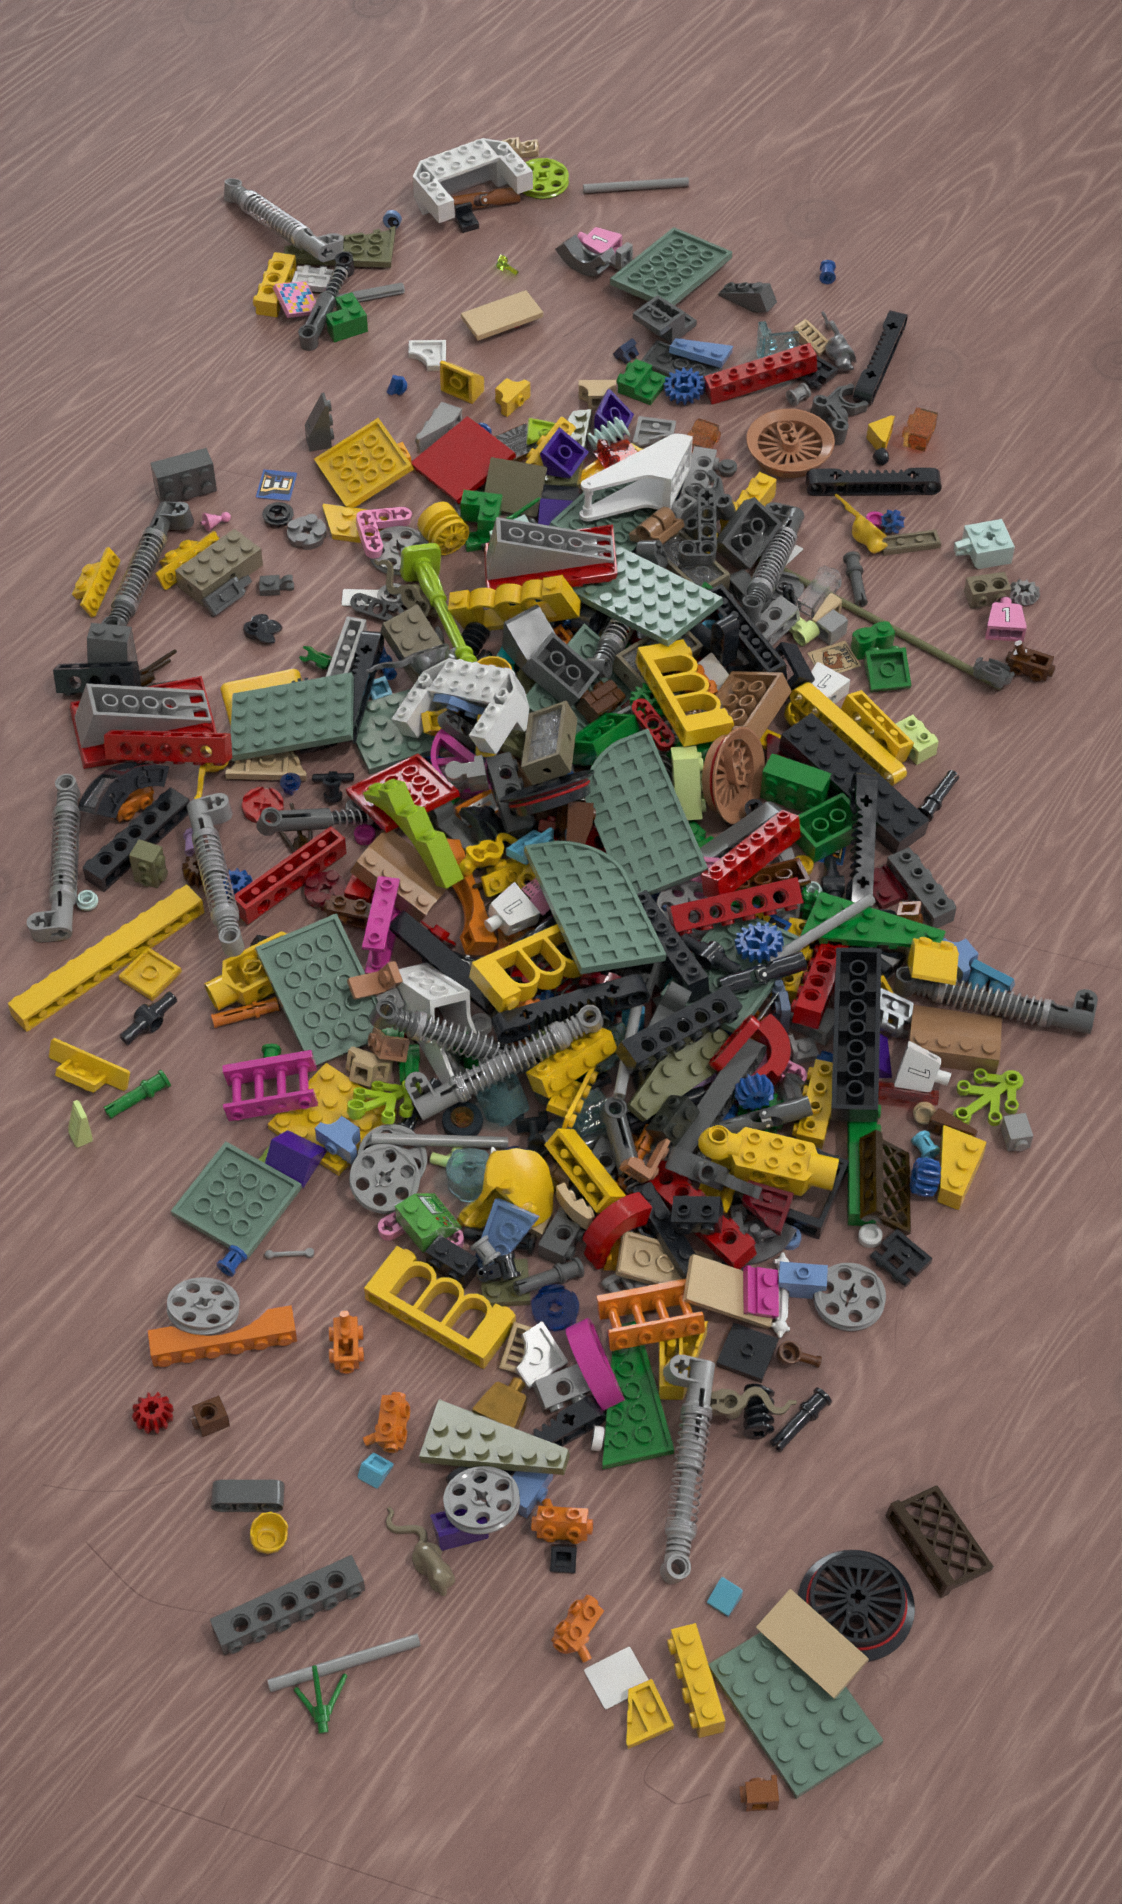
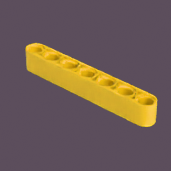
M806 682L792 690L790 700L794 706L806 716L813 713L888 783L894 786L906 777L907 770L905 766L813 684Z

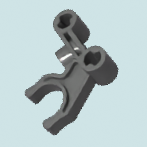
M853 384L838 386L828 397L817 395L813 398L810 413L820 417L829 425L834 435L835 445L844 444L849 428L848 415H856L867 411V401L854 404L843 399L844 396L853 395L855 387Z
M709 470L707 472L709 481L714 483L711 489L716 494V522L720 519L730 520L736 512L733 499L729 494H725L721 477L715 474L713 470ZM686 486L684 488L685 493L698 500L699 493L693 491L691 486ZM697 505L693 509V514L684 521L685 532L693 540H697Z
M673 1146L665 1166L670 1171L719 1191H722L723 1187L726 1186L759 1199L763 1189L730 1175V1169L675 1146Z

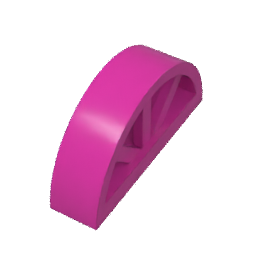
M442 728L439 730L432 743L431 762L432 766L440 774L442 772L438 766L447 765L449 762L457 761L461 764L474 762L475 755ZM443 746L455 757L438 758V754ZM487 774V780H488V783H489V784H488V788L492 790L491 784H490V781H489V778H488V774ZM470 788L465 789L459 793L460 799L469 800L486 790L471 792Z
M586 1318L566 1328V1335L575 1359L601 1409L604 1411L624 1401L622 1391L591 1319Z

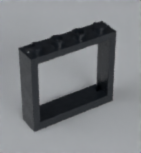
M816 1148L818 1154L839 1159L836 1171L837 1177L832 1191L829 1193L819 1218L790 1208L785 1223L796 1227L802 1234L820 1239L846 1177L849 1160ZM735 1190L732 1205L742 1204L744 1194ZM746 1209L747 1214L755 1216L748 1209Z

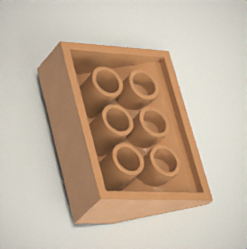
M732 671L716 696L721 703L720 709L725 708L728 715L733 718L734 727L732 730L738 727H748L760 739L792 691L783 673Z
M392 830L387 833L383 831L359 857L350 871L374 891L378 876L400 878L395 907L400 911H406L419 923L448 890V888L436 886L430 871L418 851Z
M913 1005L909 1041L941 1058L940 1067L971 1072L982 1068L989 1074H996L1000 1060L1002 1017Z

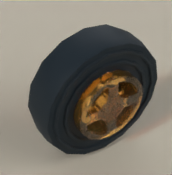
M458 1102L444 1111L442 1125L447 1135L477 1136L483 1126V1116L475 1104Z

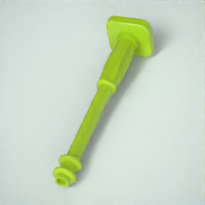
M427 543L405 547L401 552L400 575L402 579L406 582L419 581L430 605L435 607L453 648H456L455 655L457 660L477 662L472 648L466 646L452 614L448 611L447 597L438 577L441 563V549L439 545Z

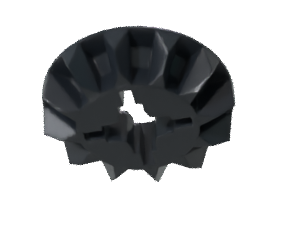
M275 502L267 505L262 515L264 522L269 523L270 527L276 525L279 528L280 525L286 526L292 520L294 511L286 503Z

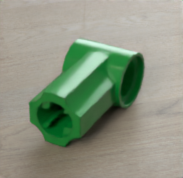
M419 1044L409 1045L406 1062L397 1061L400 1070V1085H402V1082L406 1080L409 1074L420 1072Z

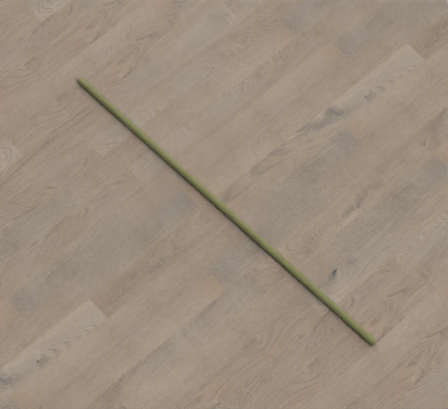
M761 556L757 558V562H760ZM786 567L783 572L796 575L804 587L825 598L830 593H833ZM836 595L842 599V607L874 624L885 621ZM891 624L896 636L973 676L974 670L972 666ZM979 679L984 683L994 687L990 681H987L985 679Z

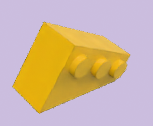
M943 1125L939 1158L941 1177L940 1184L938 1185L937 1202L956 1210L960 1209L984 1156L986 1141Z
M704 1321L705 1332L702 1334L659 1342L660 1399H684L687 1388L668 1383L663 1376V1369L676 1355L699 1357L707 1335L708 1321ZM688 1366L685 1369L688 1370L687 1378H689L690 1367Z

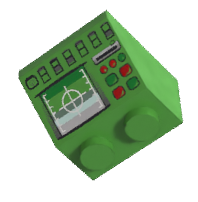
M435 1193L413 1194L395 1205L397 1222L422 1253L430 1247L439 1235L448 1238L462 1229L461 1225Z

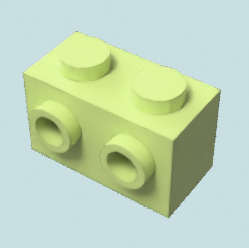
M911 715L896 723L914 742L908 757L916 765L936 755L939 741L934 734H931L925 728L922 721Z

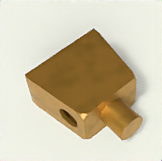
M513 1377L508 1386L501 1382H495L475 1404L472 1412L519 1429L527 1407V1396L521 1393L525 1383L516 1377Z

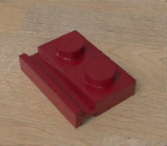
M883 864L881 868H874L873 897L879 909H887L898 904L903 899H908V893L886 864Z

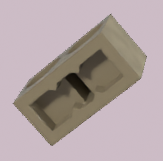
M1005 572L966 577L964 593L970 608L990 606L995 602L1000 603V599L1003 597L1010 598L1011 587Z

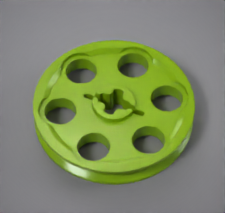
M536 158L525 162L533 170V189L522 192L525 195L538 199L552 198L563 193L568 187L569 173L562 163L549 158ZM558 184V185H560V186H559V187H553L552 185Z

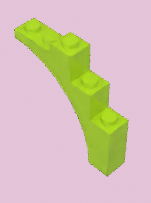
M391 779L384 784L375 783L368 787L369 790L363 793L365 800L382 809L403 830L422 857L436 886L447 889L464 879L444 832L434 830L425 808L414 804L405 782Z

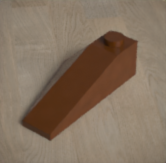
M798 857L766 865L735 891L798 877L800 890L802 891L803 887H807L808 890L811 880ZM776 891L773 895L781 894L778 891Z

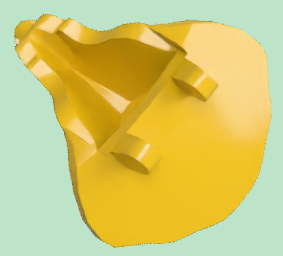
M491 1147L484 1173L483 1190L475 1201L470 1202L459 1213L457 1221L461 1227L482 1228L485 1226L496 1198L505 1200L540 1216L532 1227L544 1223L553 1212L554 1195L549 1167L545 1160L537 1152L514 1148L496 1151L494 1147Z

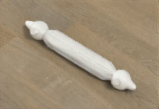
M784 1252L780 1254L778 1259L773 1260L778 1269V1283L780 1261L789 1262ZM779 1287V1317L775 1318V1323H771V1327H773L779 1339L782 1338L786 1331H790V1327L785 1322L788 1317L789 1291Z

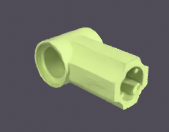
M801 617L789 630L793 634L794 640L800 646H805L820 634V630L815 622L811 620L806 622Z

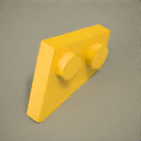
M652 1679L628 1689L626 1738L628 1749L674 1729V1724Z

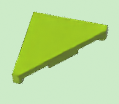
M529 418L526 444L530 445L537 442L542 435L546 436L555 423Z

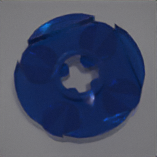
M560 1284L542 1287L532 1300L531 1311L533 1319L537 1324L542 1321L548 1331L565 1330L576 1323L579 1315L578 1297L572 1290L570 1292L565 1289V1286ZM552 1304H557L558 1307H562V1309H559V1311L553 1312L550 1310V1308H552Z

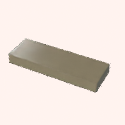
M936 529L890 535L882 540L888 545L882 550L883 556L941 548V541Z

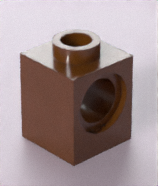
M219 1395L191 1406L193 1416H190L194 1430H200L202 1437L230 1427L227 1412ZM207 1415H213L211 1419H203Z

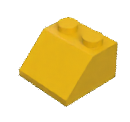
M443 360L439 362L441 391L471 404L484 392L483 376Z
M926 937L913 938L907 961L911 977L955 985L959 952L957 947L948 941L937 943L932 942L931 939Z

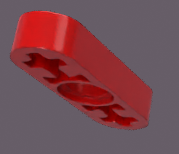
M646 699L635 700L632 704V714H635L639 725L643 730L649 729L653 741L659 750H671L675 741L672 731ZM637 707H645L646 717L641 710L637 711ZM656 721L659 726L656 729H650L647 723ZM661 735L665 740L669 738V743L665 741L661 743Z
M752 1014L746 1017L716 1051L708 1064L716 1072L721 1071L754 1034L761 1022Z

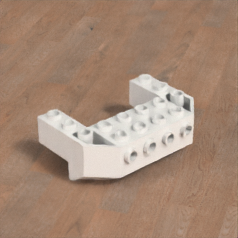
M482 138L421 160L413 175L414 197L423 215L431 213L438 223L455 218L454 199L450 196L451 194L489 180L497 187L509 184L519 194L533 189V171L507 142Z
M448 658L422 672L391 719L403 735L418 738L424 730L421 713L438 711L447 707L434 702V695H451L485 708L469 736L480 751L497 754L512 729L523 732L527 729L529 704L523 686L515 676V672L510 668H499L494 665L488 666L478 662L472 663L462 659Z

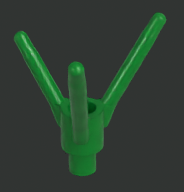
M313 1665L312 1672L317 1706L313 1707L298 1687L294 1689V1692L309 1710L312 1718H314V1723L318 1726V1734L329 1733L328 1722H330V1715L345 1684L347 1674L344 1673L328 1705H323L317 1666Z

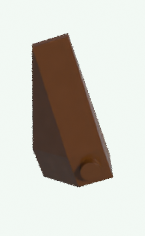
M570 802L556 807L555 827L556 830H560L558 841L585 844L592 827V822L596 817V809L593 807L594 803Z

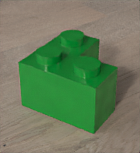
M351 292L336 297V311L326 314L327 332L334 343L368 332L367 314L354 294Z
M463 490L460 517L463 521L478 522L477 536L490 538L489 531L493 530L496 517H501L502 494Z

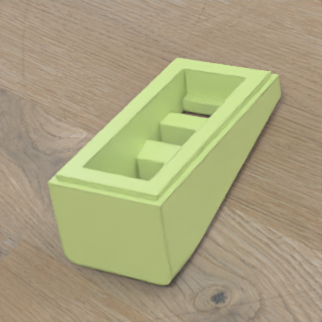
M78 1100L73 1101L68 1127L69 1135L75 1147L83 1146L93 1140L87 1116Z

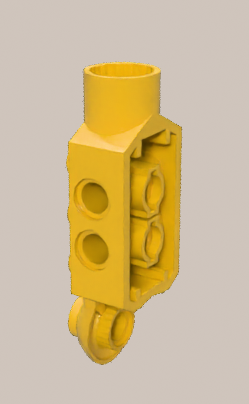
M281 931L245 949L240 955L223 960L222 974L204 983L205 990L217 1011L235 1002L246 1006L252 1004V1001L257 1002L275 993L256 954L255 947L287 933Z
M721 1125L707 1128L698 1139L699 1149L706 1157L715 1160L730 1157V1174L743 1181L748 1182V1180L792 1192L798 1196H802L811 1186L832 1191L839 1159L818 1154L812 1142L748 1127L735 1134Z

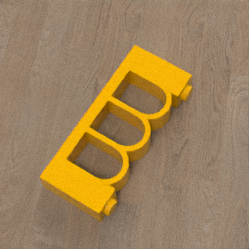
M563 575L546 577L543 580H529L523 586L503 584L497 587L496 590L477 588L471 592L469 590L450 592L448 611L463 629H465L468 623L477 622L487 627L489 631L503 629L505 621L537 604L548 622L579 618L581 600Z
M684 639L676 640L668 647L662 643L638 647L635 664L683 747L715 741L721 735H728L734 727L733 718L728 715L725 708L720 709L721 703L718 697L708 692L709 682L705 676L696 673L697 661L692 657V650L687 646ZM670 671H682V672H683V673H678V674H673V675H667V676H663V675L661 674V673L670 672ZM683 690L695 691L692 693L674 696V694L672 693ZM699 709L707 711L687 716L684 713L686 711Z
M558 924L473 961L469 977L500 1013L514 1009L519 1005V1001L524 1002L532 999L537 993L538 988L550 990L558 987L563 980V976L577 978L582 974H580L575 961L563 956L555 947L565 942ZM541 953L555 971L546 972L539 969L530 958ZM516 965L528 979L529 983L515 982L504 969Z
M398 1246L395 1247L364 1287L365 1299L482 1369H485L511 1333L514 1322H516V1315L510 1308L502 1307L496 1303L492 1307L489 1300L479 1294L464 1295L462 1285L457 1280L449 1277L436 1279V1273L429 1264L417 1261L412 1251ZM414 1277L426 1278L430 1284L413 1306L396 1297L410 1279ZM442 1293L453 1294L458 1300L441 1323L423 1313L437 1295ZM478 1309L486 1316L469 1339L451 1329L465 1311Z

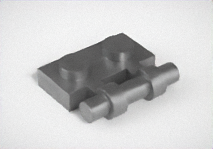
M881 988L880 1031L885 1030L895 1038L901 1037L905 1039L908 1036V1031L903 1029V1026L911 1023L914 1002ZM888 1017L893 1019V1024L888 1022Z

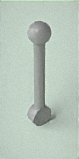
M307 1248L305 1251L273 1252L272 1250H267L265 1252L267 1259L279 1256L305 1255L307 1258L314 1256L312 1248Z

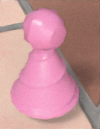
M204 512L200 523L209 532L221 521L229 522L231 515L227 512L222 513L221 516Z

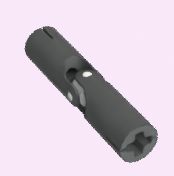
M804 1096L766 1109L720 1121L719 1125L724 1126L731 1133L735 1134L745 1127L762 1131L773 1126L813 1116L808 1096ZM758 1118H761V1121H762V1122H761V1123H758V1122H755V1121H756Z

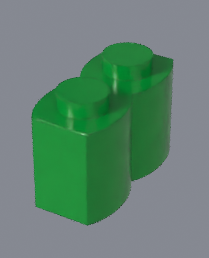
M888 621L878 622L872 627L857 629L852 634L851 651L858 660H862L865 651L870 648L887 649L893 646L895 630Z

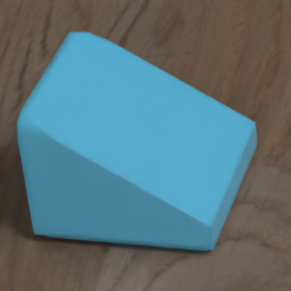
M386 676L374 679L370 693L372 700L392 695Z
M373 1452L361 1463L358 1478L378 1489L393 1468L394 1463Z
M721 1577L707 1604L729 1617L742 1598L743 1590L724 1577Z

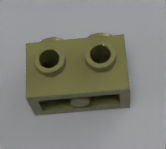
M139 839L129 855L134 881L146 887L151 886L158 889L161 882H164L168 875L162 846Z

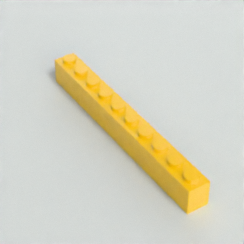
M187 884L175 890L170 896L158 901L155 906L146 912L140 913L135 919L122 925L120 929L104 937L102 941L86 949L84 953L68 961L66 965L57 971H53L39 983L33 984L30 989L21 995L15 996L8 1003L11 1016L28 1032L134 961L147 947L153 948L204 914L202 899Z

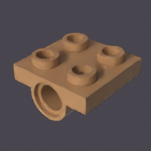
M663 506L629 533L630 541L660 540L663 545L685 526L683 519L675 518L673 511Z

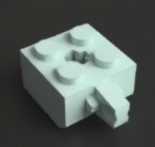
M1002 519L965 525L963 540L957 541L954 544L955 555H970L974 566L978 569L1011 564L1015 548Z

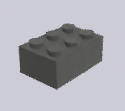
M207 448L150 463L154 489L159 502H179L217 491L214 465Z
M755 497L744 500L717 537V551L737 570L750 569L783 523Z
M553 632L541 643L521 668L559 702L567 701L570 707L580 699L600 673Z

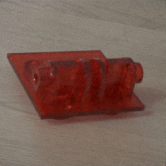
M599 439L597 441V450L593 451V454L605 469L637 453V450L628 439L608 445L607 440Z

